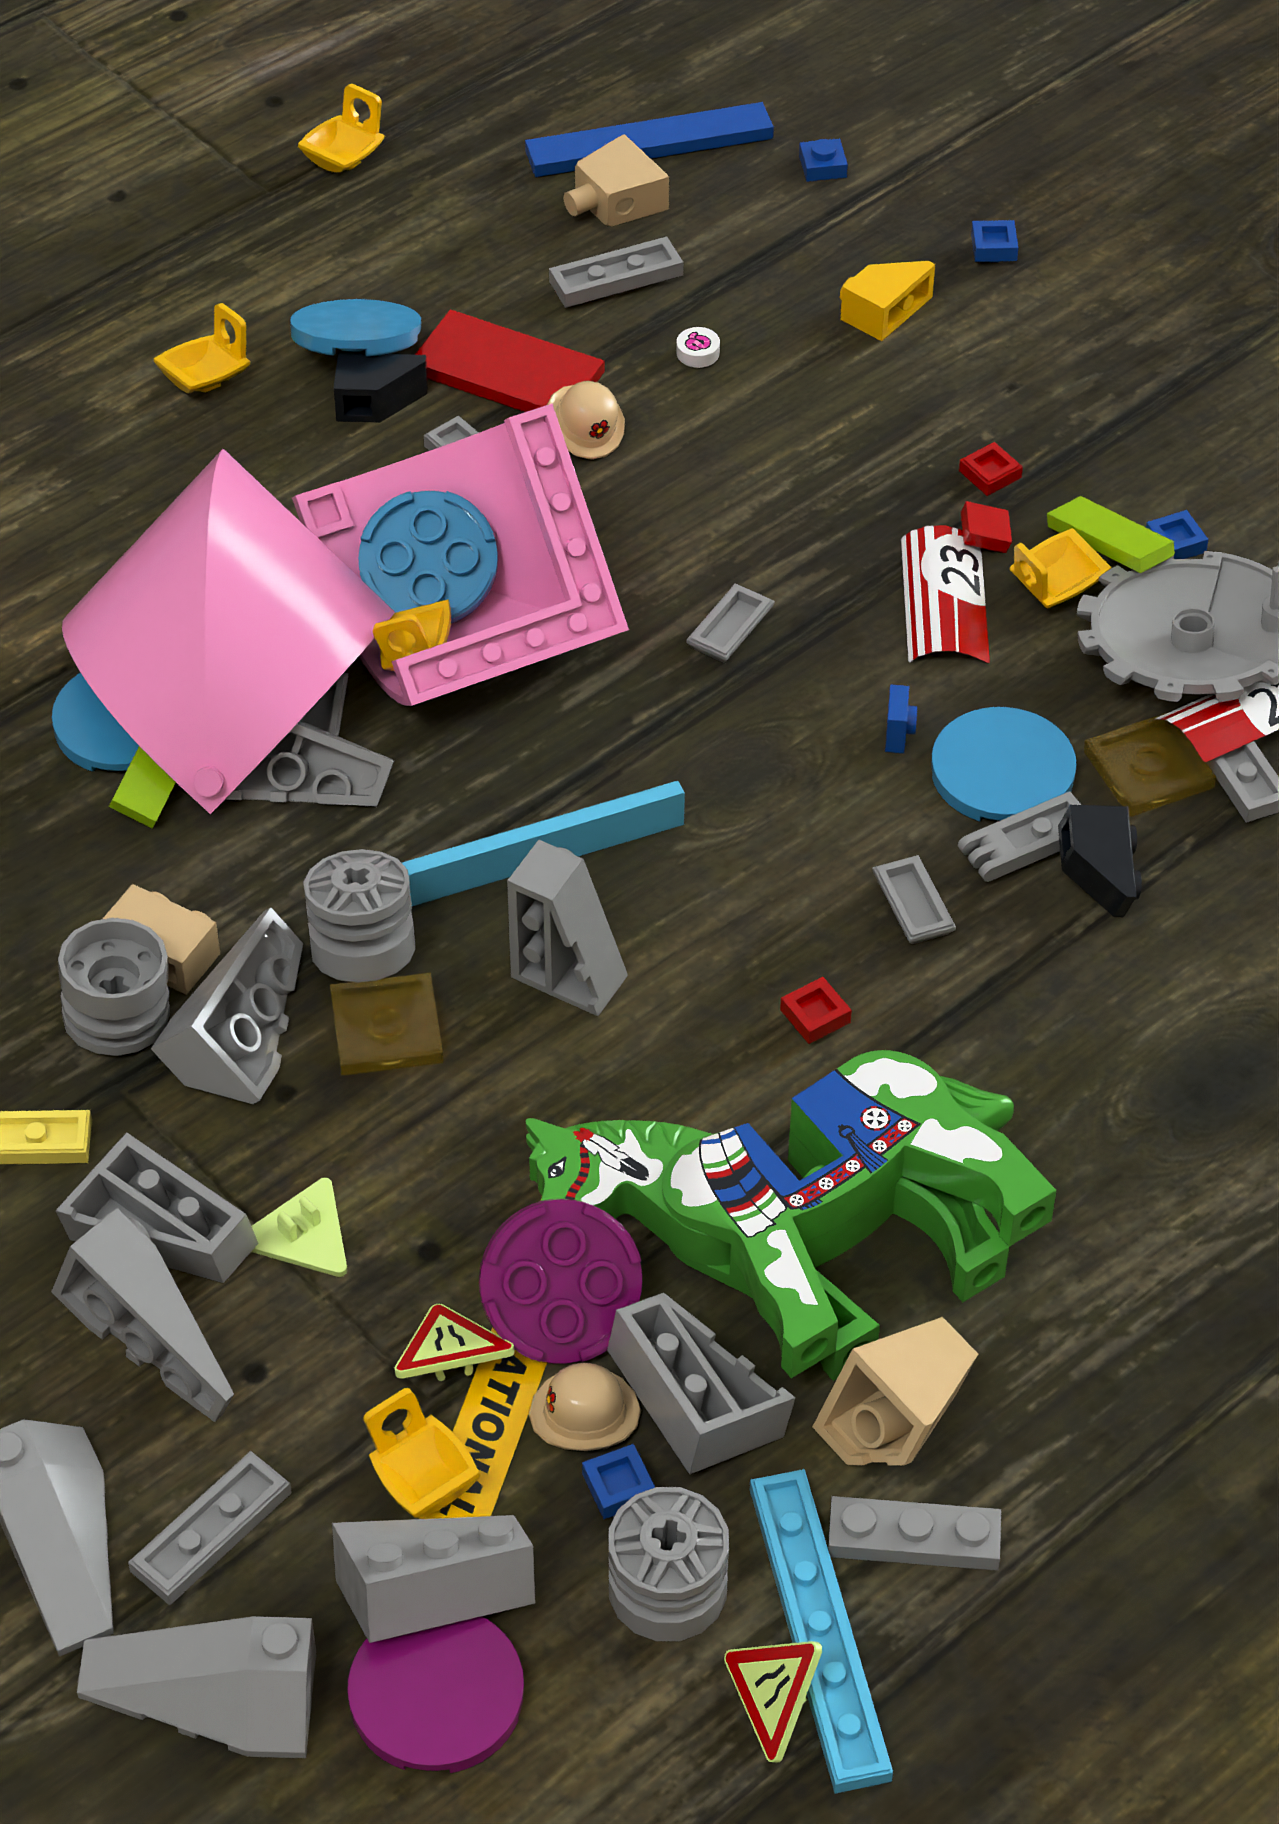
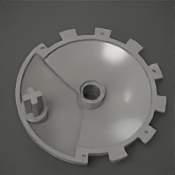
M1204 551L1203 559H1174V556L1143 573L1135 570L1127 572L1117 565L1099 577L1100 583L1105 588L1098 597L1083 594L1079 601L1077 617L1091 622V630L1078 631L1080 649L1084 654L1101 656L1108 663L1103 666L1105 676L1119 685L1133 680L1145 686L1155 688L1154 693L1157 698L1166 701L1178 702L1182 698V694L1215 693L1216 698L1223 702L1239 699L1243 694V687L1256 682L1271 685L1279 683V561L1278 566L1273 567L1272 570L1260 563L1236 555Z

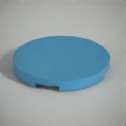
M346 299L321 302L304 307L291 316V338L299 346L321 354L334 355L337 348L348 352L365 350L366 356L384 355L409 348L418 341L417 335L421 331V316L409 307L387 301Z
M409 491L392 498L373 514L360 538L361 544L358 559L361 579L395 613L448 599L451 606V624L472 613L484 601L496 578L498 551L495 537L488 521L471 502L448 491L446 493L439 491L411 493Z
M77 674L59 692L53 705L52 722L55 738L62 752L75 764L90 771H94L95 768L114 771L127 770L139 745L107 710L82 674Z
M982 708L957 717L940 732L932 751V779L941 797L961 814L977 821H981L982 817L1003 820L1064 793L1072 792L1076 774V756L1073 746L1066 735L1044 717L1017 708Z

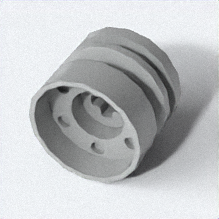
M364 849L342 851L323 858L309 870L304 880V891L309 921L312 961L322 973L341 981L356 983L377 981L397 973L410 962L415 951L408 870L397 858L380 851Z
M107 918L85 924L74 930L63 942L58 958L59 981L62 989V1019L66 1033L76 1044L96 1054L119 1056L139 1052L155 1043L168 1024L170 1015L169 990L167 986L168 955L163 940L150 927L134 920Z
M655 1487L634 1495L617 1510L609 1527V1600L617 1618L634 1633L654 1641H682L701 1634L718 1619L727 1599L729 1529L719 1509L703 1495L681 1487Z

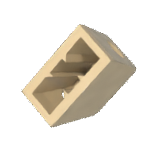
M624 134L577 162L575 166V189L564 193V204L572 216H577L590 210L604 225L615 226L668 210L669 176Z

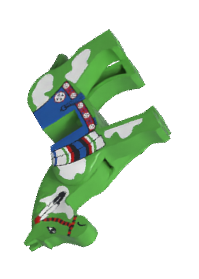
M877 1050L860 1054L792 1098L788 1161L803 1177L800 1181L749 1123L711 1134L683 1125L656 1121H598L562 1128L538 1119H526V1129L529 1132L526 1135V1142L533 1151L529 1157L530 1180L537 1183L538 1190L542 1195L541 1201L560 1198L574 1199L592 1204L615 1219L622 1214L634 1216L664 1241L674 1255L683 1263L751 1297L759 1314L770 1325L777 1336L782 1356L781 1367L790 1378L795 1377L820 1361L823 1370L832 1381H835L853 1348L878 1340L880 1325L815 1268L834 1259L861 1242L880 1227L892 1214L916 1225L936 1243L947 1262L952 1280V1290L962 1302H965L1005 1277L1009 1247L1052 1221L1056 1189L1003 1133L998 1132L999 1129L1010 1121L1014 1113V1104L1008 1096L980 1090L956 1079L939 1076L935 1070L923 1061L897 1051ZM984 1208L995 1218L999 1232L986 1215Z

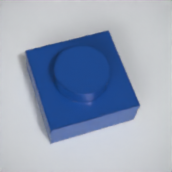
M819 139L799 143V157L806 182L847 178L848 164L840 139Z
M1014 220L972 221L971 237L975 262L1017 261L1018 241Z
M1187 510L1146 522V528L1174 541V559H1187L1207 551L1209 539Z
M890 685L885 752L904 753L906 734L915 735L917 706L908 705L909 686Z
M634 1444L582 1462V1475L603 1519L615 1516L617 1510L634 1495L655 1488Z

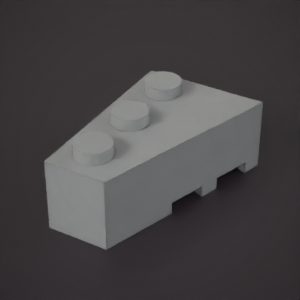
M538 840L507 880L511 978L599 1016L628 976L584 859L574 855L568 849L555 847Z
M127 1132L56 1210L69 1239L77 1241L117 1207L128 1219H136L145 1227L151 1241L156 1245L168 1268L224 1283L258 1245L249 1219L244 1212Z
M661 1293L616 1310L607 1351L689 1474L695 1473L783 1438L796 1397L783 1387L776 1391L754 1373L755 1365L743 1355L736 1359L714 1341L716 1334L668 1295Z
M514 1515L332 1523L336 1582L369 1643L535 1604L533 1544Z

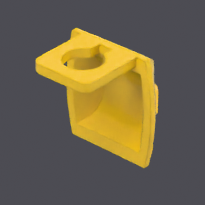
M347 85L344 89L342 115L331 118L312 129L298 143V148L307 158L325 170L342 172L353 169L384 140L385 135L379 133L381 98L357 85ZM355 98L365 101L370 109V117L364 120L363 123L359 122V115L354 108Z
M217 304L214 307L213 335L201 337L173 347L155 357L154 363L175 386L185 393H192L194 391L208 392L221 386V382L244 372L250 365V360L246 358V322L225 304ZM225 319L231 323L235 331V342L231 344L230 337L225 328Z
M1073 528L1048 538L1030 550L1023 543L1014 546V564L1010 566V571L1046 608L1054 607L1084 592L1096 584L1102 574L1111 569V566Z
M448 599L396 612L390 620L374 625L373 635L380 647L381 665L384 670L395 671L392 661L447 642L451 627V606Z
M410 1388L400 1390L370 1409L364 1415L365 1425L376 1448L375 1451L369 1454L374 1469L388 1493L414 1518L425 1517L447 1506L465 1493L481 1476L469 1451L460 1439L434 1416L424 1417L417 1398ZM398 1409L407 1410L406 1419L402 1423L405 1430L397 1435L391 1430H382L383 1421L389 1414Z

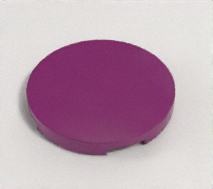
M563 1198L533 1203L510 1216L496 1230L485 1249L479 1271V1293L484 1312L496 1333L503 1340L506 1339L513 1343L514 1350L530 1359L559 1364L583 1362L592 1359L608 1349L616 1310L640 1301L642 1291L640 1254L633 1239L622 1224L613 1216L592 1204Z
M482 1616L369 1643L368 1639H366L354 1657L348 1678L349 1707L357 1732L365 1744L377 1756L403 1770L406 1767L426 1771L449 1769L450 1773H454L483 1762L500 1749L514 1731L519 1721V1713L524 1697L523 1669L516 1649L508 1637L495 1624Z

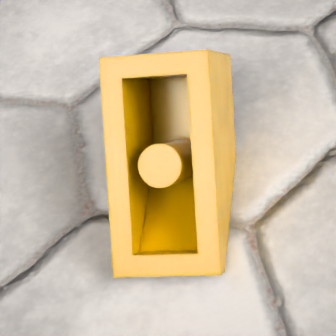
M930 261L867 265L856 276L848 278L841 288L840 320L883 341L933 297L935 264Z

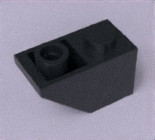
M338 353L334 381L336 421L380 423L428 393L426 355L384 354L366 356L365 353Z
M1070 804L1058 825L1062 871L1113 917H1124L1134 900L1139 899L1142 888L1141 873L1139 870H1134L1133 854L1137 847V829L1135 825H1130L1128 807Z

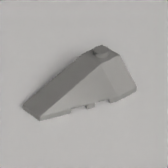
M300 720L225 800L246 799L268 800L270 802L290 801L378 806L395 760Z
M271 907L258 917L175 1013L151 1048L184 1086L254 1104L260 1101L280 1068L282 1055L277 1052L280 1034L287 1031L289 1017L284 1014L287 994L295 989L303 942Z
M116 1207L70 1246L51 1292L90 1331L102 1340L111 1333L122 1341L128 1348L126 1349V1357L140 1367L145 1362L152 1363L159 1368L162 1380L170 1390L216 1422L223 1416L234 1393L156 1245L151 1241L148 1231L139 1221L133 1218L128 1219Z
M23 1419L1 1428L0 1524L60 1657L83 1647L84 1640L107 1637L114 1634L108 1562L104 1472L83 1427Z
M253 1616L86 1639L83 1645L78 1680V1698L141 1720L149 1717L177 1727L178 1733L195 1739L198 1735L227 1744L228 1750L247 1757L306 1758L316 1661L312 1618Z

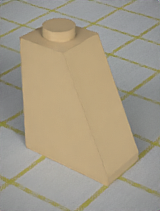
M943 1317L853 1348L812 1427L847 1465H866L871 1462H887V1465H907L912 1463L958 1393L978 1353Z

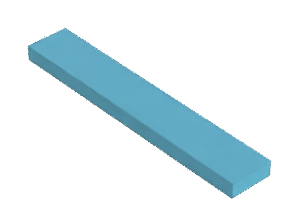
M674 781L405 861L402 864L408 870L412 906L510 877L538 840L555 847L568 849L576 856H582L684 825L685 792L679 781Z
M805 1469L751 1479L750 1493L792 1643L815 1641L819 1642L822 1646V1654L809 1686L807 1697L834 1793L892 1782V1766Z

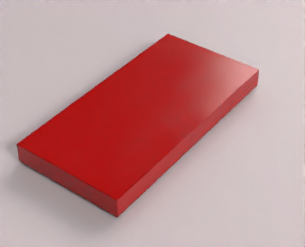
M451 309L415 354L426 355L427 379L524 412L546 406L551 395L562 387L588 380L598 382L605 372V360Z

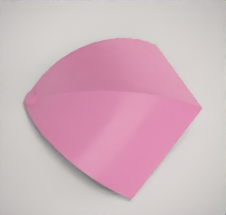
M553 404L509 417L504 420L505 423L428 452L292 497L300 522L360 579L358 557L363 530L370 518L381 506L400 494L409 491L411 493L419 491L446 493L448 491L471 502L488 521L493 531L498 551V568L495 581L487 597L472 613L451 624L447 642L392 661L395 671L382 668L380 647L375 638L359 655L363 664L379 686L398 703L405 706H413L629 630Z
M222 449L66 615L62 623V632L66 646L76 666L107 710L152 760L211 814L293 729L375 638L373 635L374 625L390 620L395 611L227 451Z

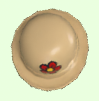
M588 380L562 387L551 395L547 405L553 404L569 452L575 456L592 460L606 457L619 447L624 436L625 418L615 396L607 387L598 382Z
M584 1362L569 1365L547 1379L534 1394L529 1411L534 1432L546 1443L565 1450L577 1451L605 1449L625 1441L638 1427L641 1414L637 1395L623 1378L600 1365Z

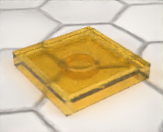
M1164 714L1085 740L1084 753L1122 806L1128 807L1129 817L1215 787L1216 775L1207 763L1201 759L1195 747L1182 730L1167 720L1155 719Z
M431 973L383 978L377 981L330 985L341 1075L444 1063Z

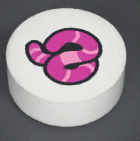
M703 327L688 328L677 337V357L683 364L694 368L712 365L719 358L720 339L710 329Z

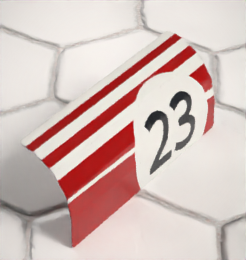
M946 525L925 526L910 531L901 539L908 661L912 662L919 656L933 652L955 651L990 663L981 548L965 545L962 530Z
M1256 682L1243 687L1244 691L1241 697L1231 701L1220 702L1216 698L1215 693L1153 720L1168 721L1179 728L1192 743L1202 761L1208 762L1279 730V683L1271 685Z

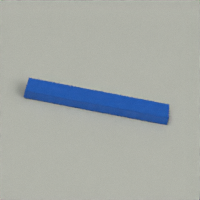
M763 102L529 139L525 140V152L534 176L540 177L575 171L578 161L624 134L651 159L772 139L774 127Z

